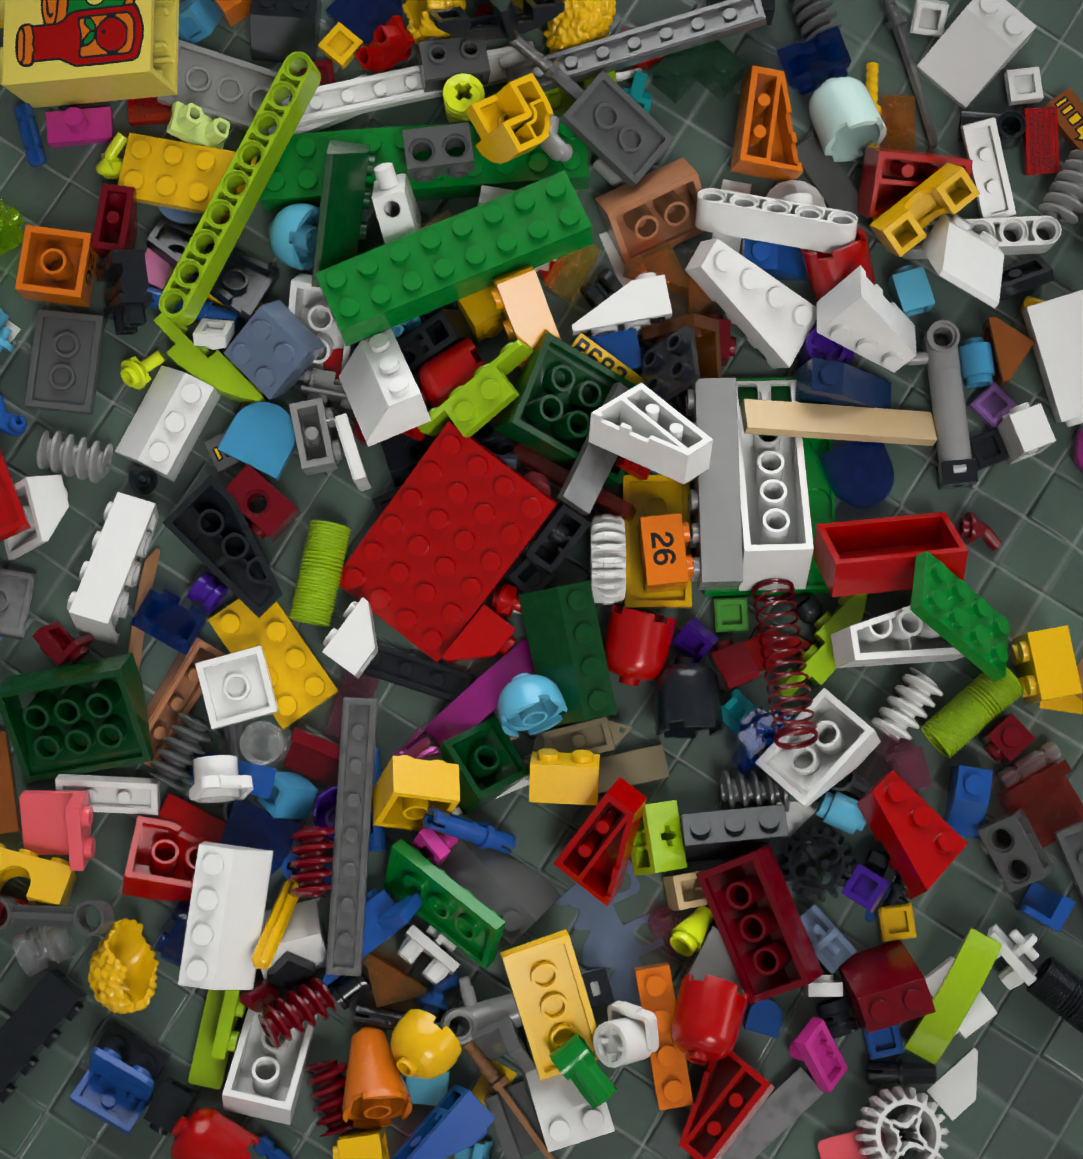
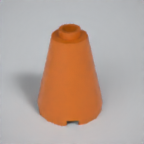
M374 1026L360 1028L351 1038L342 1113L343 1120L346 1123L348 1119L353 1121V1127L358 1129L385 1128L392 1125L393 1118L401 1115V1120H404L412 1112V1099L402 1074L396 1066L397 1062L393 1057L387 1037L382 1030Z

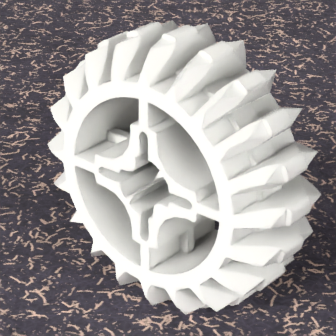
M602 514V516H594L590 525V582L594 603L613 605L614 603H622L625 599L626 537L625 522L621 515Z
M894 1086L891 1092L888 1089L880 1090V1098L871 1096L869 1102L872 1108L862 1107L860 1109L866 1117L865 1120H857L856 1122L858 1127L863 1128V1134H858L855 1138L857 1141H864L865 1144L858 1151L860 1155H870L868 1159H898L899 1156H904L905 1152L909 1149L918 1152L912 1159H944L938 1151L939 1148L946 1149L948 1147L946 1142L941 1141V1135H946L949 1131L947 1128H940L939 1124L946 1117L943 1114H934L938 1104L936 1102L927 1103L928 1095L926 1093L916 1094L915 1088L907 1087L903 1090L901 1086ZM900 1105L908 1107L904 1114L899 1115L897 1120L886 1118V1115L895 1107ZM920 1124L923 1130V1137L921 1136L919 1130ZM896 1128L904 1129V1131L901 1133H905L904 1138L908 1141L900 1140V1138L903 1136H899V1130H897ZM881 1131L885 1135L884 1146L881 1142Z

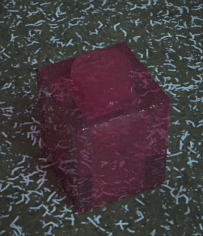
M911 741L891 746L893 753L884 755L888 773L894 770L913 790L933 786L922 746L912 748Z

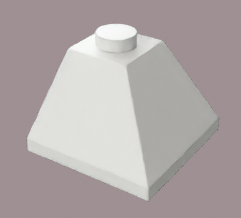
M62 475L26 477L15 484L31 529L4 540L8 560H15L49 541L69 507L68 492L63 484Z

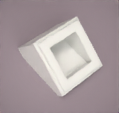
M915 0L910 33L941 38L949 4L939 0Z

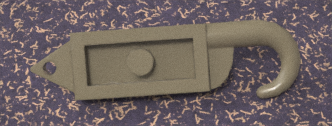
M608 716L542 732L537 735L534 741L533 751L553 748L561 753L588 750L593 754H599L615 750L616 744L633 727L610 720ZM621 727H625V728H626V732H625V733H622V732L620 731V728H621ZM508 735L511 742L518 738ZM531 756L522 758L530 770Z

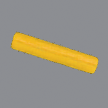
M286 880L280 889L251 957L253 967L256 969L267 970L273 961L299 897L288 895V890L299 886L296 883Z

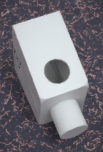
M390 162L376 166L373 169L377 180L373 186L372 202L384 243L387 244L420 230L422 217L407 174L396 175L393 163Z

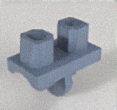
M813 904L800 916L817 959L830 974H833L848 958L857 952L816 904Z

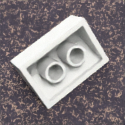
M392 329L360 341L341 372L339 379L367 446H372L431 421L420 390Z
M162 365L115 452L141 466L148 467L153 472L174 482L221 395L215 387L185 372Z

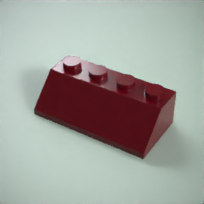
M770 844L696 874L744 993L749 994V1005L811 984L824 974Z

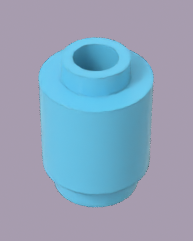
M827 791L823 794L815 814L822 818V822L851 835L854 834L856 829L862 831L866 824V820L856 804L858 800L838 791L833 793Z

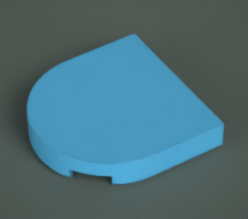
M269 402L250 404L240 410L234 417L218 450L279 480L296 446L292 418L282 407Z

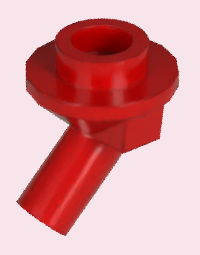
M505 583L501 589H496L492 600V607L496 608L497 615L500 617H511L513 610L521 613L518 588Z

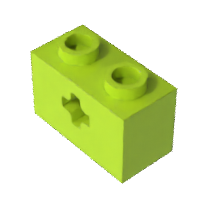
M677 800L645 804L631 852L634 876L687 868Z

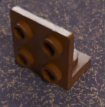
M692 313L642 327V340L657 345L682 327L690 326L694 329L700 373L699 379L722 378L719 320ZM687 389L682 391L681 395L687 394Z

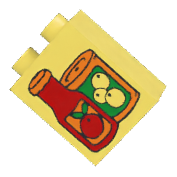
M0 0V19L4 23L3 47H0V85L24 102L29 103L32 108L177 95L179 0Z

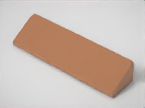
M192 634L188 637L146 708L153 753L152 760L162 761L163 759L157 752L158 748H170L164 740L165 736L174 738L177 736L171 729V725L183 726L184 724L177 716L178 713H184L189 716L202 694L195 663L225 655L222 651ZM149 761V762H144V764H146V765H148V766L154 768V767L150 764L151 761Z

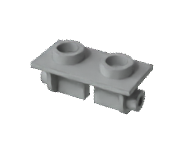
M313 368L312 371H305L304 383H309V387L301 385V391L304 396H308L307 400L322 397L325 404H327V400L340 402V407L352 410L342 384H334L336 372Z

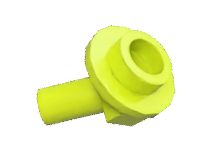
M118 132L106 148L105 153H101V161L96 165L97 173L103 175L106 179H117L120 176L123 159L118 157L128 140L122 133Z
M159 349L141 362L136 356L126 359L121 363V378L129 387L140 390L151 380L148 373L167 359Z

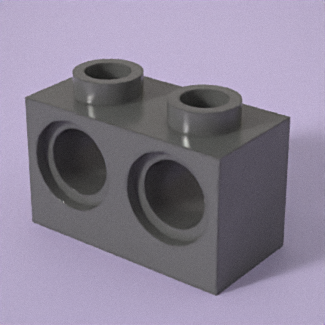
M469 122L402 130L409 180L416 179L417 182H429L434 180L436 176L449 175L451 178H461L467 176L469 172H475ZM453 147H460L465 151L463 155L456 158L447 154ZM421 151L431 154V157L424 162L414 159L415 155Z
M1022 807L986 823L978 830L980 835L978 839L982 850L987 855L990 854L996 865L995 874L1002 885H1006L1010 893L1047 877L1054 869ZM998 829L1008 831L1012 837V842L1006 843L1002 841L998 836ZM1014 860L1023 861L1028 867V873L1017 871L1014 866Z

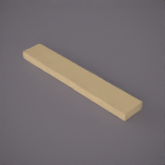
M743 399L740 404L744 434L933 446L937 441L932 412Z

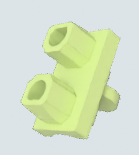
M176 101L172 104V116L167 126V133L179 138L180 142L223 149L224 142L228 138L230 122L221 117L213 119L205 115L201 107L193 103L185 105Z

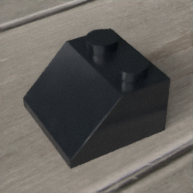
M251 0L250 35L252 60L283 63L288 55L299 51L307 54L313 62L317 61L322 1Z

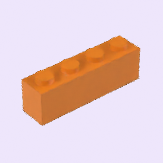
M668 962L634 967L640 1007L653 1012L657 1018L659 1048L656 1052L651 1053L649 1060L658 1109L661 1111L693 1105L685 1053L681 1052L671 1039V1023L676 999L670 965Z

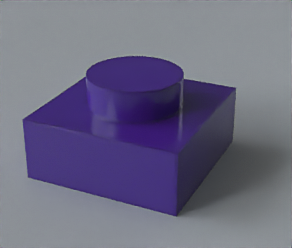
M693 617L671 643L687 657L695 658V663H698L719 638Z
M858 864L841 893L873 913L891 883Z

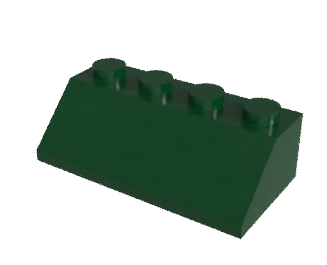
M330 140L325 159L311 287H320L315 273L360 255L358 253L359 241L365 242L368 223L361 221L362 211L370 207L372 190L365 188L366 177H373L376 157L369 155L370 145Z
M590 580L519 594L518 598L534 675H541L552 680L560 690L568 709L567 713L565 711L559 713L563 719L557 725L582 722L617 714Z

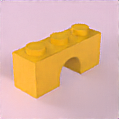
M947 163L869 226L887 252L902 257L927 237L923 229L931 221L943 214L955 215L979 196L980 192L963 167Z
M0 843V891L9 879L25 877L31 881L26 894L30 905L67 906L77 880L75 871H70V863L56 857H53L51 861L39 858V855L33 851L19 849L17 852L6 849V846Z

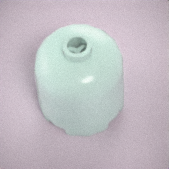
M852 77L830 78L812 95L809 102L810 118L825 156H832L834 162H845L863 156L862 149L872 143L877 147L885 138L887 131L885 123L868 90L860 80Z

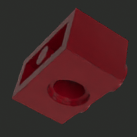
M249 464L225 488L236 500L242 514L252 522L249 525L250 530L262 540L268 536L275 542L301 513L294 504ZM257 498L267 500V506L261 513H253L251 511V504Z

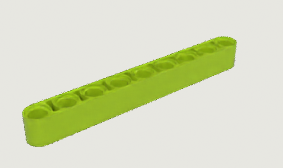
M293 52L284 60L159 298V310L177 325L188 326L199 315L320 84L321 73L311 58L304 52ZM308 68L304 75L297 77L301 69ZM292 97L289 104L281 106L286 98ZM277 126L273 134L266 136L269 128ZM261 155L259 162L251 165L253 158ZM246 184L244 191L235 195L237 188ZM230 213L229 220L224 224H220L221 218ZM211 243H215L213 250L205 254L206 247ZM199 272L198 279L189 284L190 277L194 273ZM183 301L182 309L174 313L175 306Z

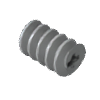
M1077 149L1069 153L1068 160L1062 165V171H1059L1055 177L1056 182L1052 183L1049 193L1043 198V204H1040L1038 207L1044 215L1052 216L1061 223L1076 224L1079 219L1073 212L1083 213V204L1081 203L1083 202V150Z
M46 430L38 446L37 465L41 470L51 468V471L56 474L63 471L64 475L68 477L76 474L80 480H85L89 477L92 483H98L101 479H105L110 470L113 445L108 444L104 452L100 451V441L96 440L92 447L88 448L86 437L81 438L79 444L75 445L74 434H69L66 441L63 442L61 431L57 430L51 439L49 438V431Z

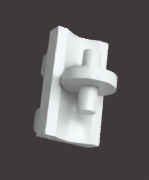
M997 923L989 928L987 936L1002 944L996 959L1002 956L1009 964L998 973L1000 980L1009 990L1024 982L1030 986L1037 980L1034 975L1038 970L1026 956L1031 961L1039 957V954L1032 947L1038 938L1034 933L1023 937L1017 929H1014L1009 936L1016 943L1015 945Z
M412 925L405 933L406 939L403 941L397 954L411 965L421 952L425 953L432 961L422 972V975L432 984L436 985L448 974L452 975L460 966L457 961L440 948V945L451 953L457 946L431 925L426 932L435 939V942Z

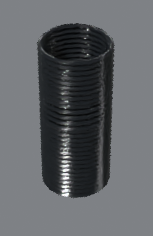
M1049 957L1037 968L1038 971L1034 975L1037 980L1030 986L1027 985L1026 990L1083 1035V979L1074 974L1055 957Z

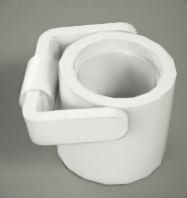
M214 755L199 757L193 760L194 785L189 791L190 800H195L199 803L244 800L254 789L251 776L239 775L238 757Z
M619 1000L607 1007L608 1021L597 1027L593 1037L596 1055L604 1065L612 1068L644 1060L652 1052L658 1050V1025L656 1015L653 1012Z

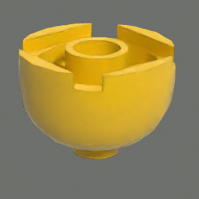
M410 1009L399 1020L393 1030L390 1046L393 1057L397 1062L396 1066L402 1074L419 1079H434L446 1073L456 1063L462 1049L459 1040L447 1025L441 1030L433 1023L437 1017L421 1009Z

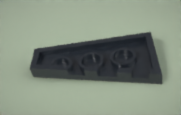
M162 216L147 237V248L175 268L194 230ZM211 243L206 247L205 254L213 250L215 243ZM233 248L210 295L248 322L263 304L279 279L280 269ZM199 272L194 273L190 280L195 282L198 279Z

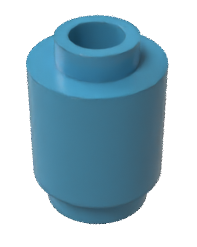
M982 337L964 340V345L960 346L958 350L962 380L966 381V387L979 388L993 384L992 376L995 375L991 343L984 342Z

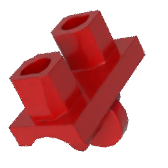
M393 15L385 25H379L373 32L374 36L371 43L367 47L362 46L356 53V58L362 69L371 70L373 75L391 71L398 61H406L411 55L410 47L414 44L415 40L404 28L401 16Z

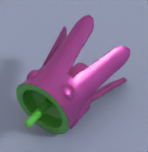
M419 726L406 744L392 752L393 756L408 755L414 759L429 760L440 755L441 752H439L440 748L438 746L424 750L430 744V739L426 738L428 735L426 730L418 734L421 730V726Z

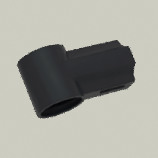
M1014 110L1006 111L1002 114L961 111L958 125V141L964 142L960 126L995 117L1002 149H1012L1019 144L1026 130V119L1020 112ZM1011 126L1015 129L1016 134H1006L1002 127Z

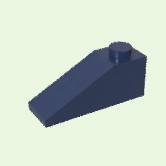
M812 358L797 369L796 401L813 404L891 409V382L845 363Z

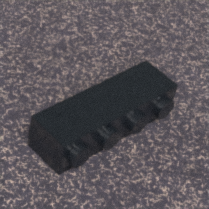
M58 969L50 970L46 973L0 1029V1102L2 1104L16 1091L17 1087L14 1083L21 1074L26 1077L37 1066L40 1060L36 1056L44 1047L50 1049L61 1037L62 1032L59 1029L66 1020L72 1022L85 1007L81 1002L87 994Z

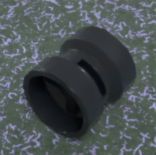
M605 268L597 274V279L594 282H587L580 288V292L587 303L594 309L623 286L617 277L609 269Z
M848 995L828 999L815 1005L818 1016L824 1019L833 1039L859 1030L856 1019L849 1012L851 1004Z

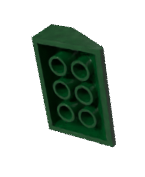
M547 332L544 333L513 384L519 396L498 413L493 428L570 471L589 434L591 413L603 406L613 384L620 382L628 389L636 385ZM619 455L602 488L621 485L626 471L616 465Z
M133 653L8 676L0 685V713L26 784L54 779L58 774L77 775L149 762L153 759L143 683Z

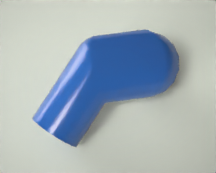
M0 395V431L10 436L23 434L27 426L26 419L22 415L17 416L7 412L3 396Z

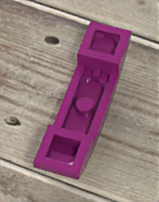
M524 639L425 727L426 731L440 746L444 741L479 725L497 708L501 691L515 676L522 673L534 675L528 642Z

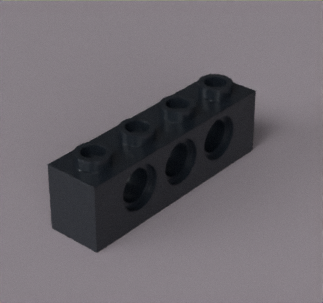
M497 414L474 433L472 437L493 453L503 455L512 452L515 448L522 445L493 428L498 416ZM440 432L434 437L424 434L425 437L421 441L400 433L381 442L395 487L403 485L421 460V458L414 457L419 453H426ZM483 432L490 433L485 437H477L479 434Z

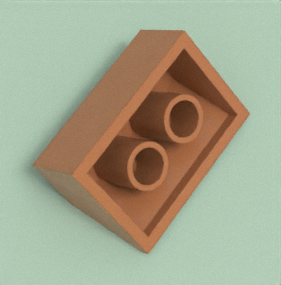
M683 157L644 175L633 188L625 184L595 198L604 226L626 268L705 232L695 225L697 195L702 190L701 182L697 171Z

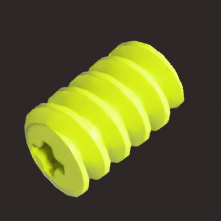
M461 73L454 75L444 85L443 100L449 123L471 121L465 110L471 104L485 99L483 85L471 74Z

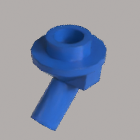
M454 972L436 985L433 984L429 991L416 997L415 1001L421 1003L420 1009L438 1016L441 1010L448 1011L449 1007L442 994L460 985L458 975Z

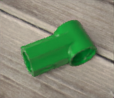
M578 1033L549 1055L561 1074L567 1080L571 1079L593 1109L602 1105L617 1091L615 1085L595 1061L596 1057Z

